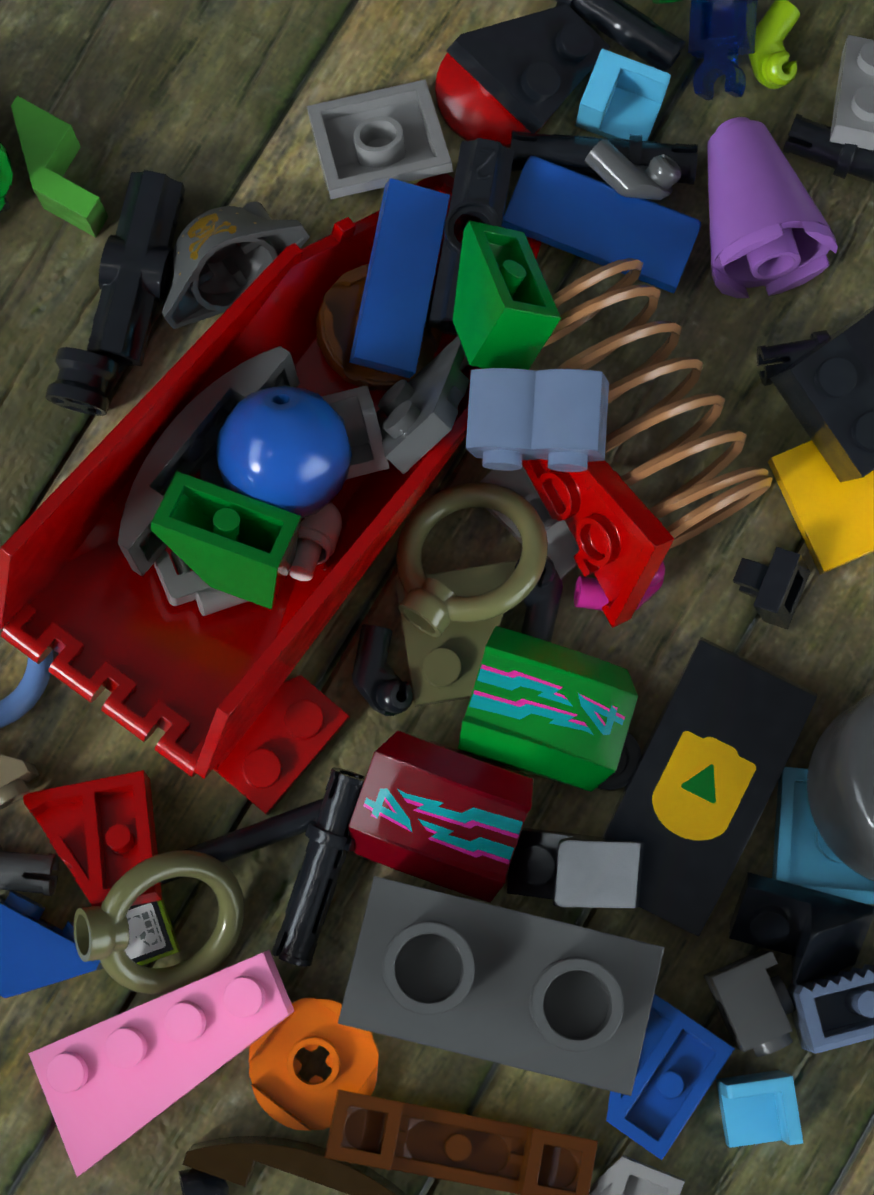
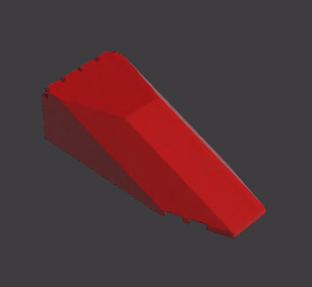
M445 173L427 177L415 183L414 185L450 195L447 218L454 178ZM380 210L355 223L349 217H346L334 224L330 235L302 249L296 243L287 246L0 548V629L4 627L0 636L37 664H40L52 650L59 653L51 663L48 672L90 703L95 701L105 688L109 690L112 694L103 704L101 711L143 742L158 727L162 729L165 734L161 737L154 750L190 777L198 774L205 779L213 768L218 769L236 747L467 435L470 383L465 396L458 405V414L452 430L406 473L403 474L388 460L389 469L346 479L342 490L331 501L338 508L342 517V530L334 553L325 563L316 565L313 578L309 581L296 580L288 573L272 610L248 601L202 616L196 600L173 606L168 601L154 564L143 577L132 570L118 545L120 523L125 503L133 482L152 447L185 406L225 373L263 352L281 346L291 353L300 382L297 388H305L323 397L359 387L346 382L327 364L317 344L315 318L323 296L342 274L369 264ZM443 230V235H442V240H441V245H440V250H439V255H438V261H437V266H436V271H435V276H434V281H433V286H432V291H431L432 296H433V294H434V289H435V283H436L437 272H438V267H439V261H440V256H441V250H442V245H443L444 230ZM460 231L456 235L457 240L461 244L463 238V231ZM526 236L535 259H537L542 242ZM442 332V338L434 358L457 336ZM467 365L461 372L470 380L471 370L482 368ZM387 390L369 391L376 412L380 409L378 407L379 401ZM200 470L194 476L195 478L200 479ZM167 546L165 551L168 552L170 559L173 563V566L175 568V571L177 575H179L171 557L172 550Z

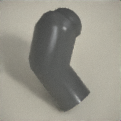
M606 138L593 147L584 161L619 195L629 198L661 200L673 192L671 186L681 178L679 165L667 155L663 154L653 157L649 166L636 165Z

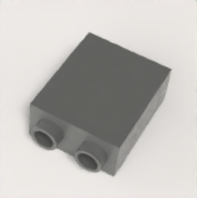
M374 876L338 1024L631 1096L665 947Z

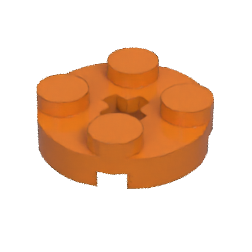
M306 996L291 1002L294 1012L250 1045L248 1060L249 1076L256 1100L274 1120L294 1130H324L330 1128L338 1089L372 1095L378 1079L379 1050L372 1032L338 1024L342 1002L331 998ZM320 1045L329 1052L325 1062L332 1069V1072L326 1079L316 1074L308 1082L298 1074L303 1064L296 1056L303 1047L313 1052Z

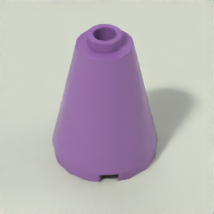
M737 117L722 123L707 142L711 272L716 287L722 294L735 298H749L746 288L765 285L767 294L770 296L805 284L821 274L829 266L827 254L830 250L835 254L837 253L838 245L832 229L771 133L762 122L750 120L746 117Z

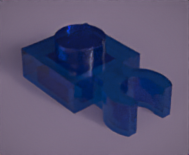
M691 0L688 53L698 59L704 58V62L697 68L693 79L696 95L705 100H713L714 83L718 77L725 74V92L733 97L743 96L746 87V77L743 70L738 66V55L755 53L758 0Z

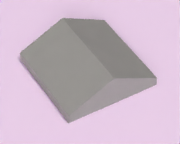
M426 79L307 106L317 153L330 199L384 188L390 178L410 182L453 172L451 158Z

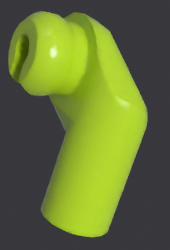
M775 0L746 42L747 53L756 80L770 89H778L790 84L794 80L798 69L797 61L789 62L790 54L786 52L783 41L800 18V12L797 7L787 0Z

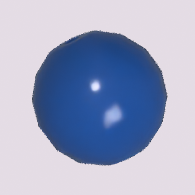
M290 386L265 388L253 392L242 399L227 416L221 427L216 451L218 467L226 489L300 515L301 519L318 513L342 490L348 476L352 458L350 442L343 418L319 394L305 388Z

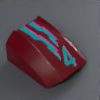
M396 731L374 752L348 827L351 838L355 839L354 852L411 876L491 903L505 884L506 874L525 819L532 807L534 779L520 770L418 736Z

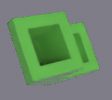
M17 96L11 108L32 189L43 209L96 238L108 219L100 197L63 177L81 148L72 126Z

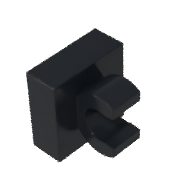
M776 547L769 567L759 562L742 558L733 582L740 585V592L756 598L753 606L764 622L788 630L810 575V570L801 554Z

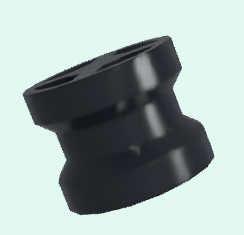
M70 347L59 348L55 359L59 367L57 380L48 385L45 398L53 404L76 412L96 416L106 415L110 404L106 391L109 382L117 379L120 368L119 364L105 356L90 351Z

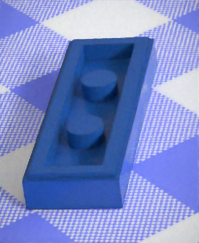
M390 178L385 184L349 363L406 378H411L416 373L450 199L449 194Z

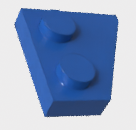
M654 994L632 1095L628 1096L610 1091L606 1121L660 1160H663L735 1048Z

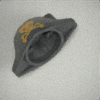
M256 201L248 203L243 208L224 206L199 215L182 231L174 247V278L162 311L165 320L173 329H177L224 313L287 246L296 243L301 249L310 236L298 220L271 219L263 205Z

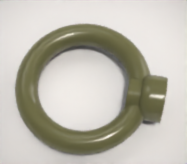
M484 482L464 483L448 487L425 500L415 509L404 524L397 543V572L401 584L407 593L398 606L402 615L421 631L439 638L451 621L477 622L491 619L504 614L521 603L538 583L544 571L548 553L545 526L535 508L515 491L504 486ZM476 507L488 508L504 514L512 520L520 533L522 554L515 571L503 584L484 594L457 596L443 583L433 578H427L421 562L422 547L427 535L440 520L456 511Z
M176 850L150 857L127 871L113 885L101 906L83 907L76 910L74 916V940L78 955L84 962L100 960L107 974L129 990L154 995L170 993L209 976L231 953L238 940L244 921L245 904L242 889L233 872L224 863L208 854L191 850ZM175 877L196 878L208 884L218 900V920L212 935L198 952L179 964L165 968L145 967L129 958L125 952L129 944V925L126 914L134 901L143 892L163 880Z

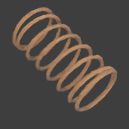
M626 258L595 269L552 296L558 308L598 282L629 270L620 281L600 296L588 300L560 315L561 320L544 347L568 335L607 306L637 296H648L650 298L641 312L616 335L587 348L556 369L587 370L623 345L661 332L671 333L661 348L645 363L628 376L609 385L608 404L631 388L661 375L691 368V372L670 394L642 416L606 436L605 453L659 422L701 406L713 405L705 416L685 434L647 462L621 476V478L630 487L649 475L686 457L726 442H733L719 458L701 473L649 508L651 513L658 519L702 497L745 481L709 500L666 528L667 531L675 538L669 548L671 549L715 526L753 502L771 487L773 478L768 477V470L757 466L741 468L714 478L741 453L747 434L732 429L700 437L719 418L725 398L717 394L706 393L682 399L698 382L704 363L693 357H680L664 361L678 345L682 327L676 322L671 321L647 323L657 309L661 291L650 285H633L639 278L643 262L638 259Z

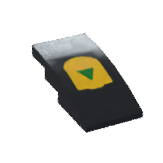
M700 637L644 746L643 754L618 800L613 816L602 837L644 842L639 898L640 908L698 937L700 936L782 774L814 706L817 693Z

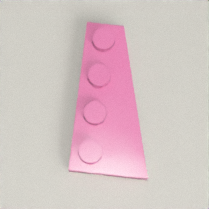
M270 950L28 1053L77 1177L96 1165L115 1148L135 1135L154 1118L187 1095L206 1078L294 1012Z

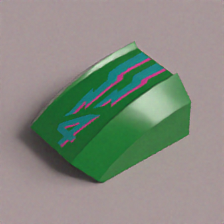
M495 626L485 645L484 655L471 698L462 720L458 749L528 774L592 792L617 770L638 694L628 669L561 645Z

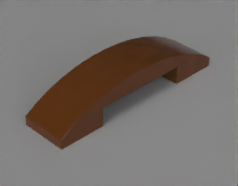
M338 1089L324 1157L518 1195H589L598 1141Z

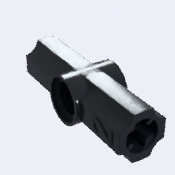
M477 138L473 141H462L460 145L428 322L430 327L436 328L444 334L458 336L453 324V312L462 244L457 240L456 235L464 230L469 220L502 227L514 150L503 146L499 141Z
M148 170L131 172L116 235L108 237L101 257L99 288L102 291L93 319L87 351L105 356L119 365L128 367L142 366L157 303H163L173 273L174 249L171 246L175 229L178 225L180 209L184 201L185 188L182 182L176 181L166 174Z

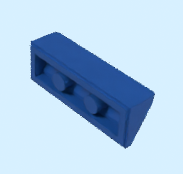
M536 156L528 157L502 221V227L524 232L527 237L601 266L626 258L638 259L643 262V267L637 280L673 294L676 291L702 226L701 222L696 218L647 199L621 196L608 184ZM629 270L623 271L621 273L626 275L629 272Z

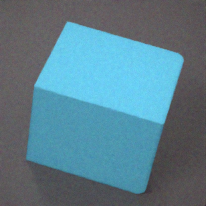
M601 49L581 99L575 126L608 139L629 140L630 134L642 135V141H648L664 101L671 75L638 61Z
M781 1070L716 1079L725 1142L729 1148L780 1140L789 1146L803 1144L792 1075Z

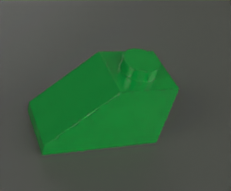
M469 220L463 230L453 312V324L470 366L482 369L513 368L529 370L561 320V316L525 233Z
M176 471L151 521V531L211 588L272 610L295 559L301 516Z

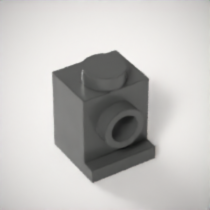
M760 950L704 975L734 1047L743 1052L753 1049L757 1057L771 1054L793 1043L789 1034L793 1030L786 1015L795 1011L794 1005L780 976L776 975L770 978L766 971V968L778 964L773 952L767 950Z

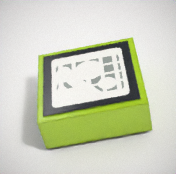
M163 897L160 901L130 907L126 914L129 925V944L125 952L132 961L139 965H145L181 952Z

